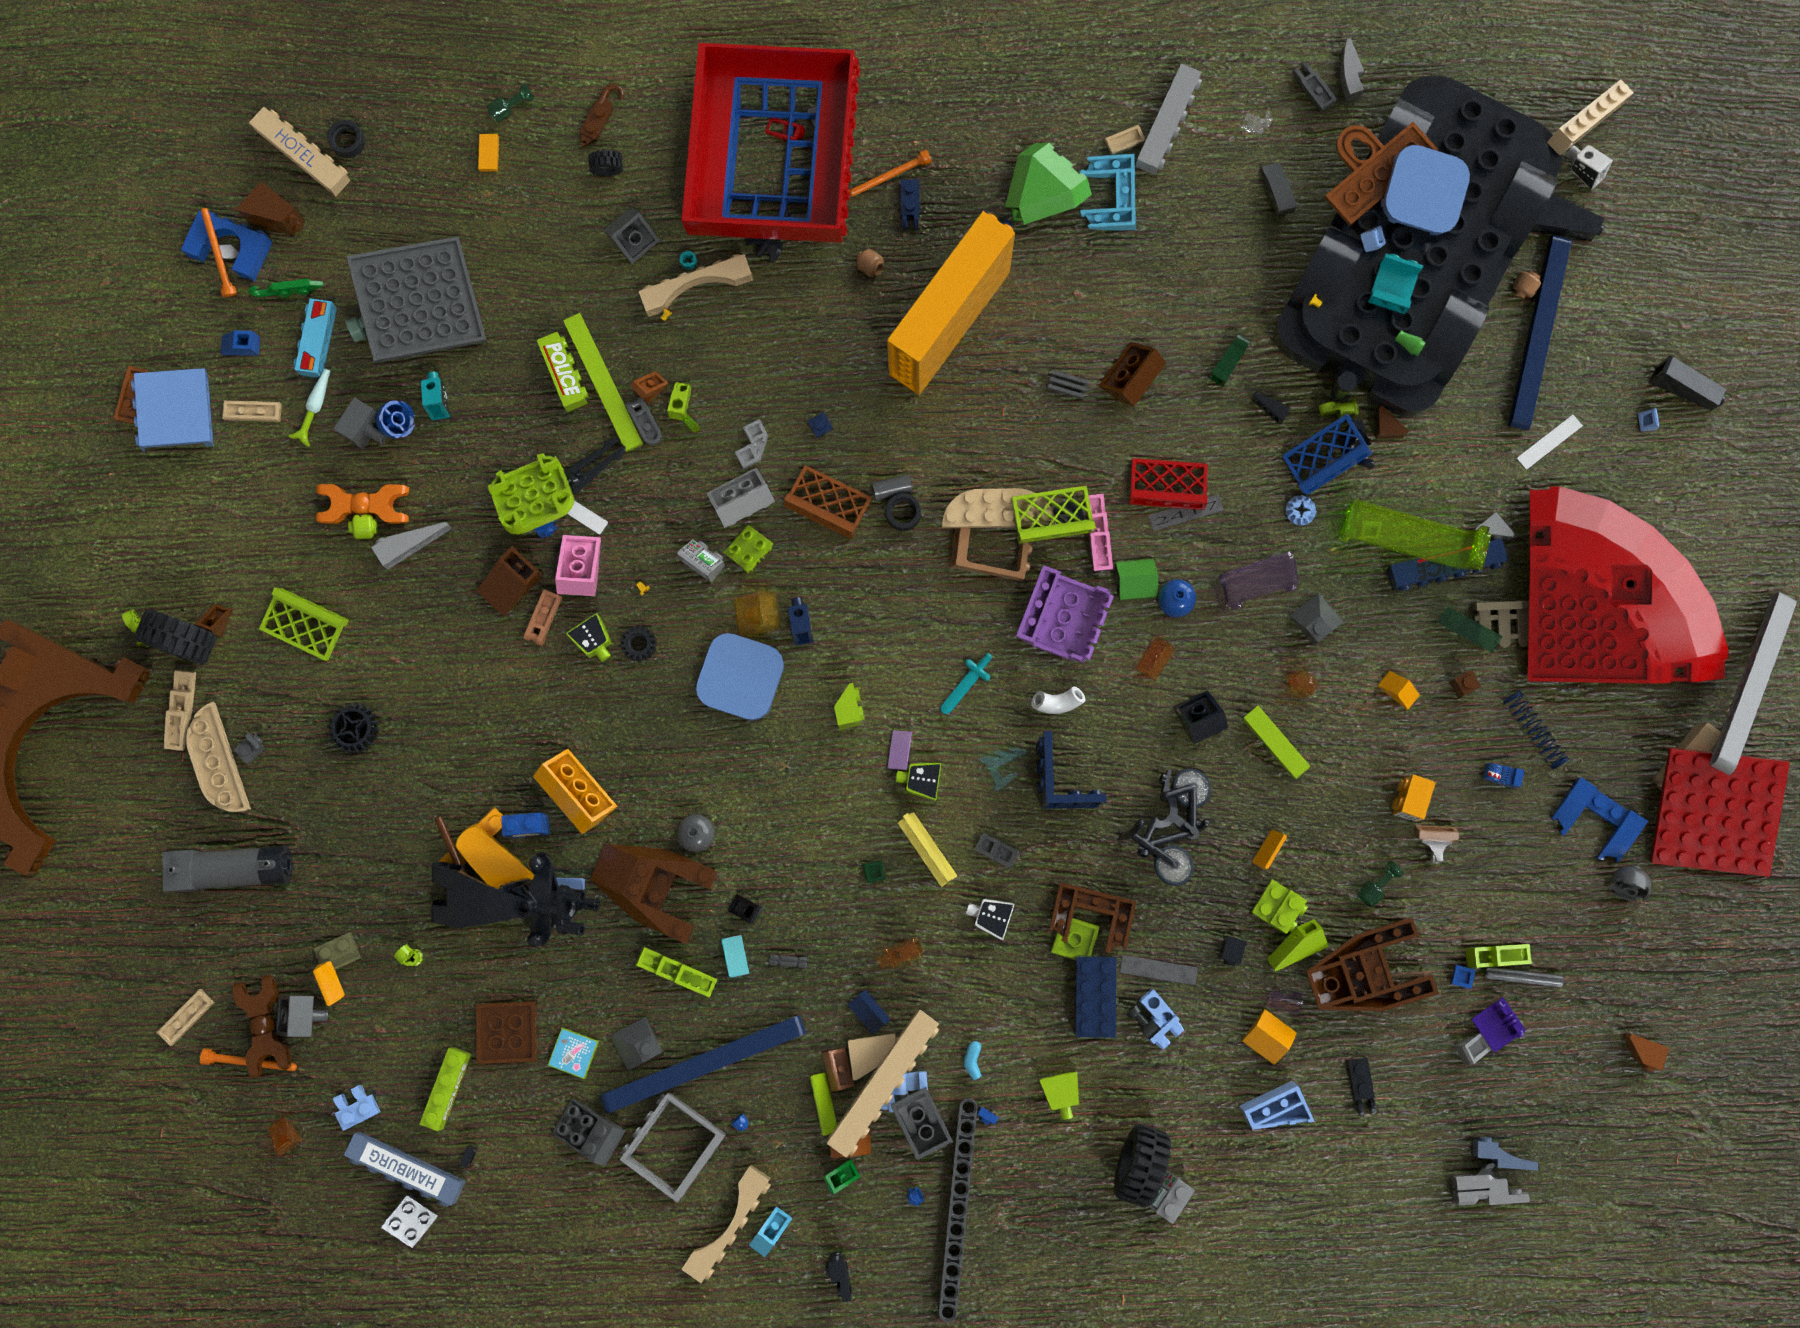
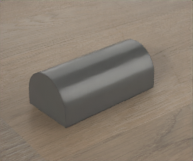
M909 474L872 482L876 502L890 499L900 493H913Z

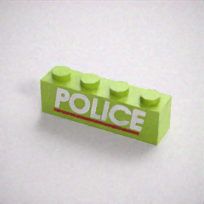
M555 332L538 339V345L565 410L569 412L588 404L586 400L589 397L585 386L581 387L579 383L582 380L579 371H574L572 366L575 361L572 354H567L565 349L568 347L565 337H560L559 333Z
M455 1047L448 1048L419 1125L436 1131L444 1129L472 1053Z

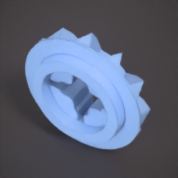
M1303 495L1294 496L1286 505V516L1296 525L1309 524L1317 512L1315 503ZM1301 503L1303 509L1309 510L1303 512L1302 516L1299 511L1295 510L1300 507Z

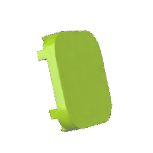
M544 453L538 454L537 461L506 474L502 470L495 473L497 477L492 481L491 485H488V490L496 507L498 519L507 532L511 534L526 533L563 517L572 509L574 496L564 469L556 456H545Z

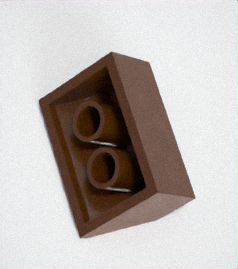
M1130 342L1098 386L1121 403L1134 407L1167 362L1155 348Z

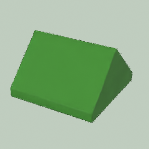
M1154 559L1115 563L1120 600L1158 597V572Z

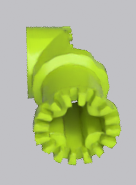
M1355 399L1342 404L1340 402H1329L1318 406L1321 417H1324V414L1327 416L1336 413L1339 419L1346 414H1354V416L1359 414V407H1356L1358 404Z
M131 609L122 613V618L126 626L135 634L140 618L137 619L139 616H136L135 610ZM136 642L137 646H143V643Z
M405 944L395 953L394 958L401 965L418 966L423 961V953L418 949H411ZM415 954L413 957L415 961H410L412 955Z

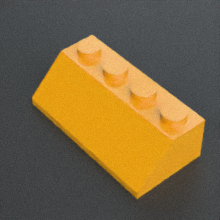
M569 749L544 762L533 775L534 779L582 834L595 827L617 807L614 801Z

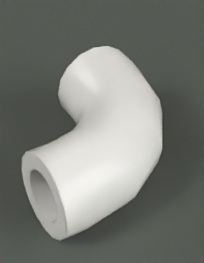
M1072 687L1058 695H1050L1039 691L1033 696L1031 706L1047 714H1061L1082 705L1085 702V696L1077 687Z

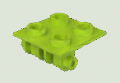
M748 525L724 551V554L749 573L753 571L757 562H761L759 559H764V556L772 550L773 543Z

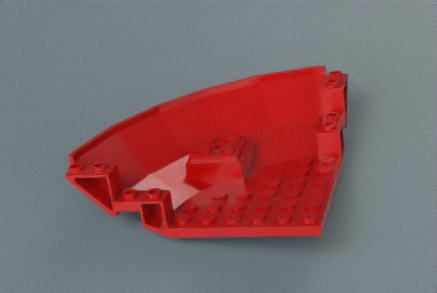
M1549 486V489L1530 490L1527 681L1652 684L1671 683V681L1700 682L1725 679V661L1728 659L1729 650L1715 602L1689 561L1652 525L1610 500L1560 486ZM1543 532V538H1536V533ZM1633 580V587H1627L1626 582ZM1678 667L1683 669L1681 674H1676L1675 672Z

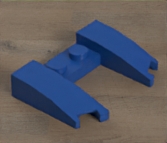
M1582 777L1576 778L1552 815L1551 820H1559L1563 827L1559 833L1565 836L1586 807L1616 827L1596 858L1604 860L1605 856L1616 857L1615 862H1619L1648 821L1634 811H1628L1599 792L1596 786Z

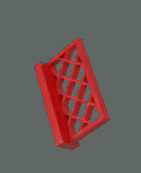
M1132 458L1129 505L1205 510L1208 502V464ZM1136 464L1144 465L1148 470L1140 474L1136 470ZM1163 466L1166 472L1159 476L1154 468ZM1180 467L1185 473L1178 477L1172 470ZM1194 469H1203V475L1199 479L1193 475L1192 471ZM1149 472L1157 478L1151 484L1144 478ZM1167 474H1170L1175 479L1170 485L1162 479ZM1187 475L1195 481L1189 487L1182 481ZM1139 480L1147 486L1144 490H1135V484ZM1159 481L1166 488L1162 492L1156 491L1153 488ZM1179 483L1185 490L1181 493H1176L1172 487ZM1198 484L1202 489V495L1194 494L1191 488Z

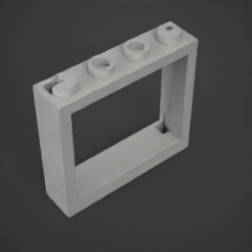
M669 1092L666 1096L662 1094L657 1100L656 1104L658 1107L654 1112L651 1110L644 1119L646 1124L643 1128L638 1127L632 1136L635 1139L631 1145L628 1143L621 1151L623 1156L620 1160L678 1203L724 1139L726 1133ZM669 1102L715 1134V1137L677 1190L631 1157Z

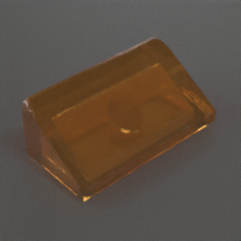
M1156 637L1135 669L1156 681L1175 652V649L1171 644Z

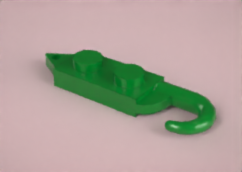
M301 279L276 282L267 286V289L257 290V286H252L247 291L254 297L277 295L286 298L293 294L308 295L310 292H315V289L323 287V281Z

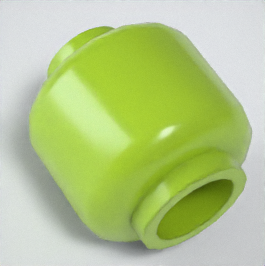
M370 514L354 515L352 521L348 522L349 533H353L355 539H371L374 534H377V520L373 519Z

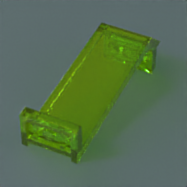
M1354 499L1348 505L1339 541L1347 543L1350 539H1354L1457 569L1483 570L1492 534L1489 533L1490 527L1484 525L1474 531L1463 530Z

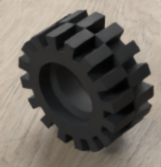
M603 149V151L596 150V152L593 151L588 156L589 171L593 175H602V177L608 175L610 177L623 171L622 155L618 151L612 152L610 149L609 151H606V149Z
M632 626L633 628H628L627 632L622 634L623 638L620 640L621 649L633 661H646L656 651L655 646H657L655 636L646 627ZM636 637H643L646 641L645 647L640 651L634 650L631 646L632 640Z

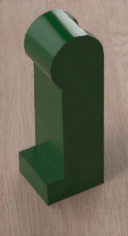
M1239 333L1211 372L1209 379L1223 387L1251 340Z

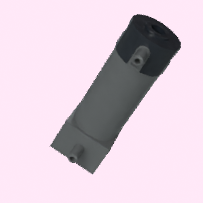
M287 845L206 852L193 850L162 852L163 891L180 893L205 891L208 888L289 884L292 879L293 861L291 851Z

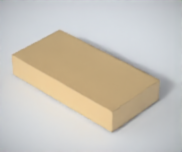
M1139 125L1109 136L1104 141L1110 154L1118 155L1144 144L1146 139Z

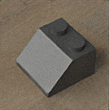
M632 207L603 230L614 246L631 264L660 241L640 212Z

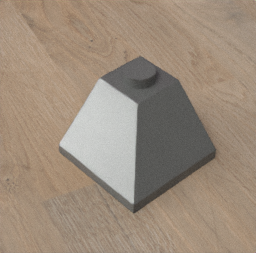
M1320 593L1289 616L1313 646L1343 623Z
M646 1017L611 1035L628 1071L663 1053Z

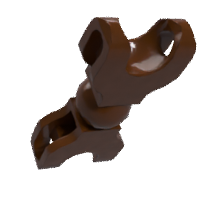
M271 974L262 978V990L255 996L249 995L245 984L241 982L235 983L233 985L235 1004L247 1012L248 1018L251 1019L249 1030L254 1036L251 1037L252 1046L245 1056L249 1075L252 1078L259 1077L262 1074V1062L270 1055L275 1057L280 1069H290V1050L284 1043L279 1042L276 1033H273L275 1022L270 1016L272 1015V1006L277 1001L279 995L275 978Z

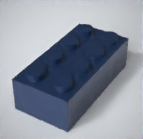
M1075 956L1074 1035L1076 1037L1116 1038V957Z

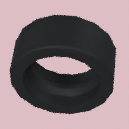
M338 121L328 130V144L335 154L341 158L355 157L363 150L365 145L364 134L357 124L352 121ZM347 130L355 132L357 138L352 146L348 148L337 146L336 138L340 133Z
M900 493L888 501L886 505V519L894 529L908 531L919 523L921 506L914 496ZM899 502H908L915 510L913 519L907 523L896 521L892 515L893 507Z

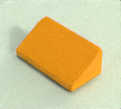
M1271 830L1253 859V864L1263 870L1269 869L1285 842L1287 835Z
M327 961L317 965L313 973L326 1005L330 1006L343 998L345 994L332 962Z

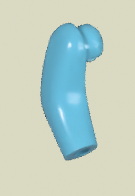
M978 1041L969 1043L964 1058V1066L973 1080L982 1076L977 1065V1058L981 1051V1044Z

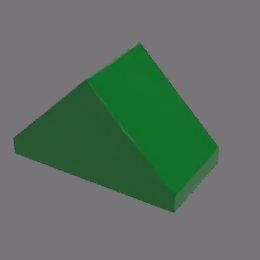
M851 1159L823 1175V1179L832 1195L860 1178Z

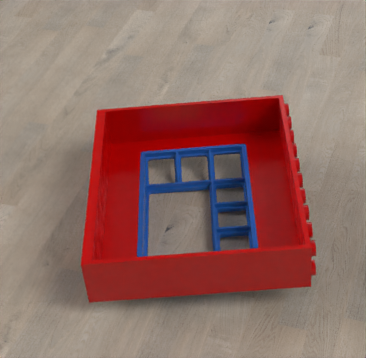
M698 43L681 220L687 235L843 243V236H847L845 219H848L849 213L847 201L850 200L848 183H851L850 165L853 164L851 148H854L853 130L856 128L854 112H857L856 95L859 92L857 77H860L859 57L855 56V50ZM741 84L762 85V110L741 109ZM769 85L788 86L790 88L788 112L768 111ZM796 87L817 88L816 113L795 112ZM741 116L788 118V140L786 142L782 195L733 193ZM795 119L815 120L814 140H790V136L793 137L794 130L791 123H794ZM792 147L813 148L811 169L790 168ZM790 175L811 176L809 197L788 196ZM732 200L753 201L751 215L729 214ZM760 201L781 202L778 217L757 216ZM787 203L808 204L806 218L784 217Z

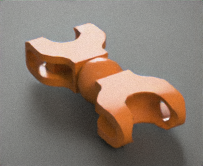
M320 484L316 486V493L322 496H329L331 499V506L327 511L316 513L315 521L319 523L339 524L348 515L370 513L378 515L389 524H407L409 522L408 515L397 513L393 508L394 500L409 494V487L405 485L388 484L375 494L361 492L355 495L347 494L345 490L334 484Z

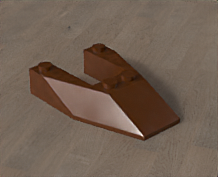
M605 844L590 880L634 921L688 944L696 926L661 911L676 875L712 890L720 872L668 849Z
M1413 917L1356 934L1309 968L1306 974L1318 1010L1382 1012L1439 994L1433 975H1423L1398 984L1393 983L1382 948L1419 937Z

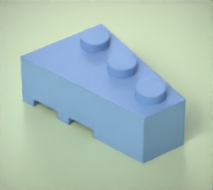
M1293 1081L1239 1106L1246 1123L1252 1129L1277 1127V1125L1284 1124L1293 1125L1300 1122H1315L1299 1086Z

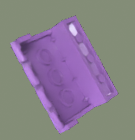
M1043 565L1016 637L1033 647L1068 660L1084 663L1085 659L1090 660L1094 647L1090 645L1091 643H1097L1101 629L1097 628V626L1103 627L1108 613L1104 608H1110L1114 596L1106 588L1098 585L1096 588L1062 576L1060 571Z

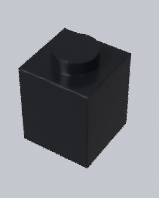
M1225 936L1219 959L1224 960L1223 964L1235 967V964H1241L1247 941Z

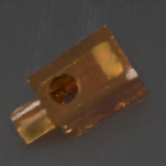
M914 937L886 949V954L877 957V961L881 969L891 965V968L919 958L925 955L919 938ZM896 952L900 953L899 959L896 957Z

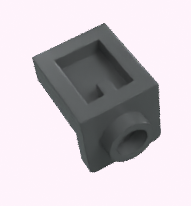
M246 733L244 735L246 739L234 751L246 764H249L266 748L262 745L263 740L257 734Z

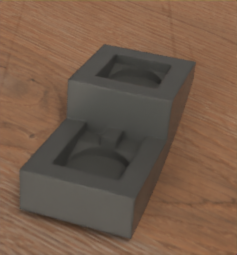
M982 833L974 849L976 852L1010 869L1019 854L1018 850Z

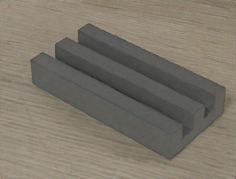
M1053 370L1047 389L1083 400L1089 380ZM1055 377L1062 378V379H1065V380H1068V381H1072V382H1075V383H1078V384H1082V385H1084V386H1080V385L1073 384V383H1070V382H1067V381H1063V380L1057 379V378H1055ZM1053 382H1054V383H1057V384H1060V385H1064V386H1066V387H1070V388H1074V389L1080 390V391H1082V392H1081V393H1078V392H1075V391H1071V390H1068V389H1065V388H1061V387L1055 386V385H1053Z

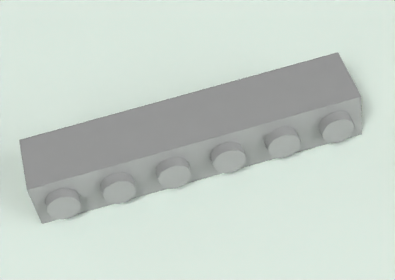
M1181 63L1139 154L1135 167L1156 175L1158 169L1162 170L1166 161L1163 159L1165 153L1169 154L1173 146L1171 140L1173 137L1177 138L1180 131L1178 125L1180 121L1184 122L1187 116L1186 107L1187 105H1192L1195 98L1192 94L1194 90L1198 91L1202 80L1199 79L1201 71Z

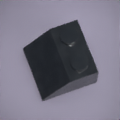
M1208 690L1173 706L1186 734L1194 744L1229 728L1223 709Z

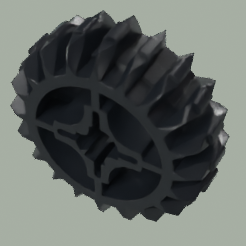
M354 702L353 706L350 703H346V709L343 706H339L340 712L333 711L335 718L329 717L332 725L328 724L327 728L332 729V731H329L327 735L333 736L330 742L335 743L334 747L336 749L341 748L343 753L348 750L349 754H353L354 751L360 754L361 748L367 751V744L370 746L374 745L371 741L372 738L378 739V736L374 735L375 732H380L379 728H375V726L380 724L379 721L374 720L377 715L375 713L371 714V708L366 709V705L361 704L359 706L357 702ZM354 713H359L363 715L364 718L362 720L358 719L354 721V719L351 718L350 715ZM344 721V727L340 730L341 723ZM352 724L356 725L354 732L351 731L353 729L351 728ZM367 726L366 734L363 736V729ZM353 736L358 742L346 743L343 738Z

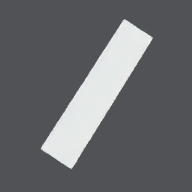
M1574 415L1570 416L1517 457V459L1527 470L1583 425Z
M574 501L572 509L568 512V515L598 534H601L608 524L606 520Z

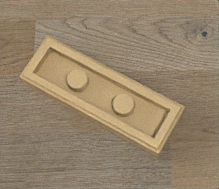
M224 400L222 419L231 421L280 422L282 404L280 402Z
M199 989L157 1033L169 1046H173L215 1002L202 989Z

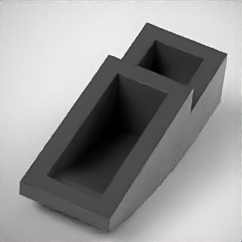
M1279 162L1262 166L1260 169L1269 200L1273 203L1276 217L1295 212L1297 204L1288 179Z

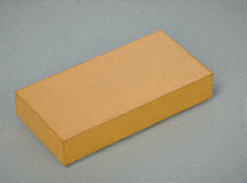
M479 134V171H498V134Z

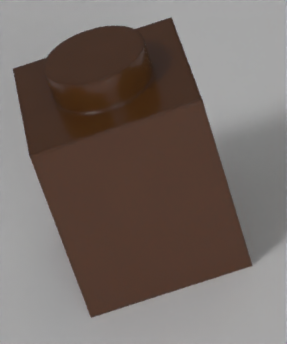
M1472 670L1449 681L1458 699L1481 687Z

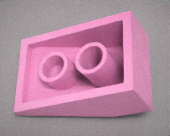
M562 536L555 578L557 594L595 596L601 537Z

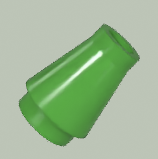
M1402 330L1395 339L1411 355L1414 354L1416 356L1419 355L1426 342L1422 341L1423 338L1405 333Z

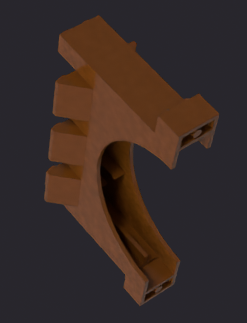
M6 619L0 623V638L14 646L6 649L0 665V841L13 847V849L6 853L4 865L26 876L38 873L56 839L43 832L30 819L17 793L15 763L20 745L26 733L45 712L73 698L88 695H106L134 704L153 670L133 659L123 657L116 662L114 672L18 622Z

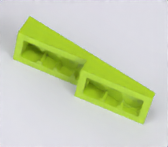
M1259 706L1255 707L1244 717L1243 722L1268 747L1269 752L1295 780L1310 768L1306 760Z

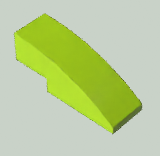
M1530 944L1465 948L1467 968L1532 964Z

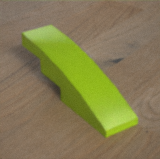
M644 946L635 964L709 998L718 980Z

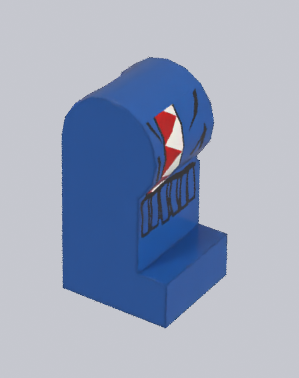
M1486 763L1483 779L1516 789L1522 785L1525 770Z

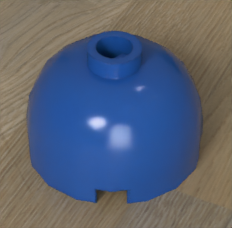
M389 401L380 406L376 412V425L386 437L394 439L405 437L412 432L415 423L413 424L414 412L403 401Z
M1175 579L1168 581L1158 593L1159 608L1169 617L1186 616L1196 604L1194 588L1185 580Z

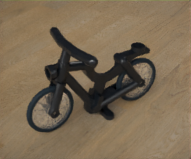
M1192 768L1183 769L1176 774L1172 782V790L1169 788L1172 770L1168 769L1165 773L1162 772L1159 778V783L1162 784L1160 800L1166 801L1169 806V814L1166 819L1159 821L1158 817H1152L1143 837L1137 834L1145 824L1143 819L1137 820L1127 832L1119 834V839L1122 841L1131 838L1138 843L1137 855L1139 857L1148 858L1150 854L1155 858L1154 869L1157 876L1162 882L1170 886H1180L1190 880L1194 871L1193 860L1190 854L1179 846L1169 845L1162 849L1157 846L1184 838L1195 840L1199 836V832L1206 829L1209 825V820L1204 819L1202 822L1197 821V808L1208 802L1211 796V784L1205 774ZM1176 799L1186 807V821L1177 815L1178 806ZM1172 823L1181 830V832L1151 840L1155 830L1166 828Z

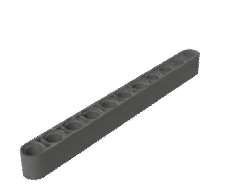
M965 1097L960 1101L939 1301V1316L944 1322L954 1321L958 1309L977 1118V1104L970 1097ZM969 1101L974 1104V1109L971 1112L963 1110L965 1102ZM962 1123H971L972 1129L969 1132H963L961 1130ZM962 1142H967L970 1145V1149L965 1153L961 1152L958 1148ZM961 1162L968 1165V1169L964 1173H960L956 1169L957 1165ZM963 1183L966 1189L964 1192L958 1193L954 1189L955 1185ZM954 1204H962L964 1207L963 1211L955 1213L952 1210ZM959 1224L962 1230L960 1233L954 1234L950 1230L951 1226ZM951 1245L959 1246L960 1250L957 1254H951L948 1251ZM954 1265L958 1270L956 1274L950 1275L946 1271L947 1267ZM947 1286H953L956 1289L953 1295H947L944 1292ZM945 1307H951L954 1310L953 1314L945 1316L942 1310Z

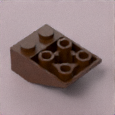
M511 546L494 565L477 589V592L504 617L544 575Z

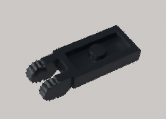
M1368 1058L1347 1060L1353 1099L1356 1101L1359 1116H1364L1365 1112L1362 1103L1363 1099H1368L1369 1111L1371 1114H1376L1375 1095Z

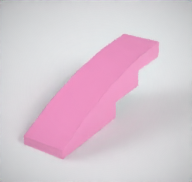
M1104 494L1088 495L1093 521H1095L1096 526L1093 533H1088L1094 571L1113 569Z

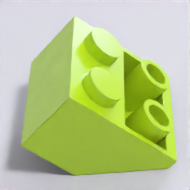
M853 683L847 686L834 706L839 730L861 726V720H865L862 706L858 707L857 703L861 701L858 687L854 688Z

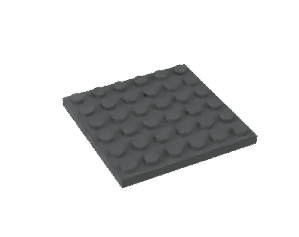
M459 236L346 256L374 363L486 342Z

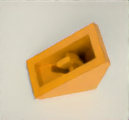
M1388 671L1377 685L1406 710L1420 696L1410 680L1391 671Z

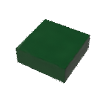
M882 860L863 864L867 884L886 880Z

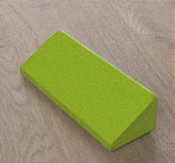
M823 1072L811 1075L810 1079L821 1132L825 1136L833 1132L837 1123L827 1075Z

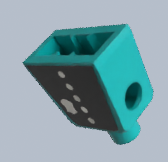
M437 372L427 373V379L421 381L422 406L431 420L450 418L446 387L438 377Z

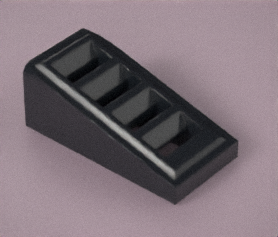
M1255 392L1251 399L1280 425L1290 409L1288 406L1259 392Z

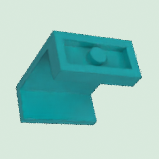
M1385 254L1381 260L1368 302L1405 314L1410 308L1412 302L1410 298L1423 265L1418 264L1414 260L1401 259L1396 254Z

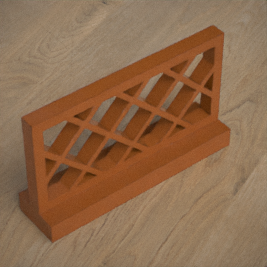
M805 465L790 493L784 499V507L852 539L856 528L872 501V497ZM808 472L814 475L815 481L805 483L803 478L805 473ZM829 482L832 489L822 491L819 483ZM817 484L819 493L809 495L807 487ZM805 489L807 496L799 498L794 495L796 490ZM845 490L848 492L849 497L839 499L836 491ZM834 492L836 501L826 503L824 495ZM821 496L822 505L816 506L812 504V498ZM862 498L866 502L864 506L856 508L853 499ZM851 501L853 509L843 511L841 503ZM838 504L840 513H830L828 507ZM855 512L857 519L853 524L846 520L845 515Z

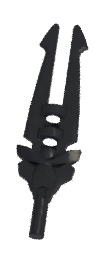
M619 438L604 441L602 448L564 471L573 494H577L613 460H620L626 449L625 446L620 447L585 475L581 472L583 468L620 441Z

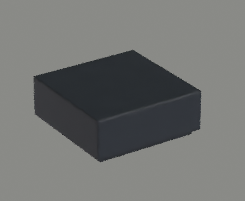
M469 1145L466 1147L459 1166L464 1168L471 1166L478 1149L476 1146Z

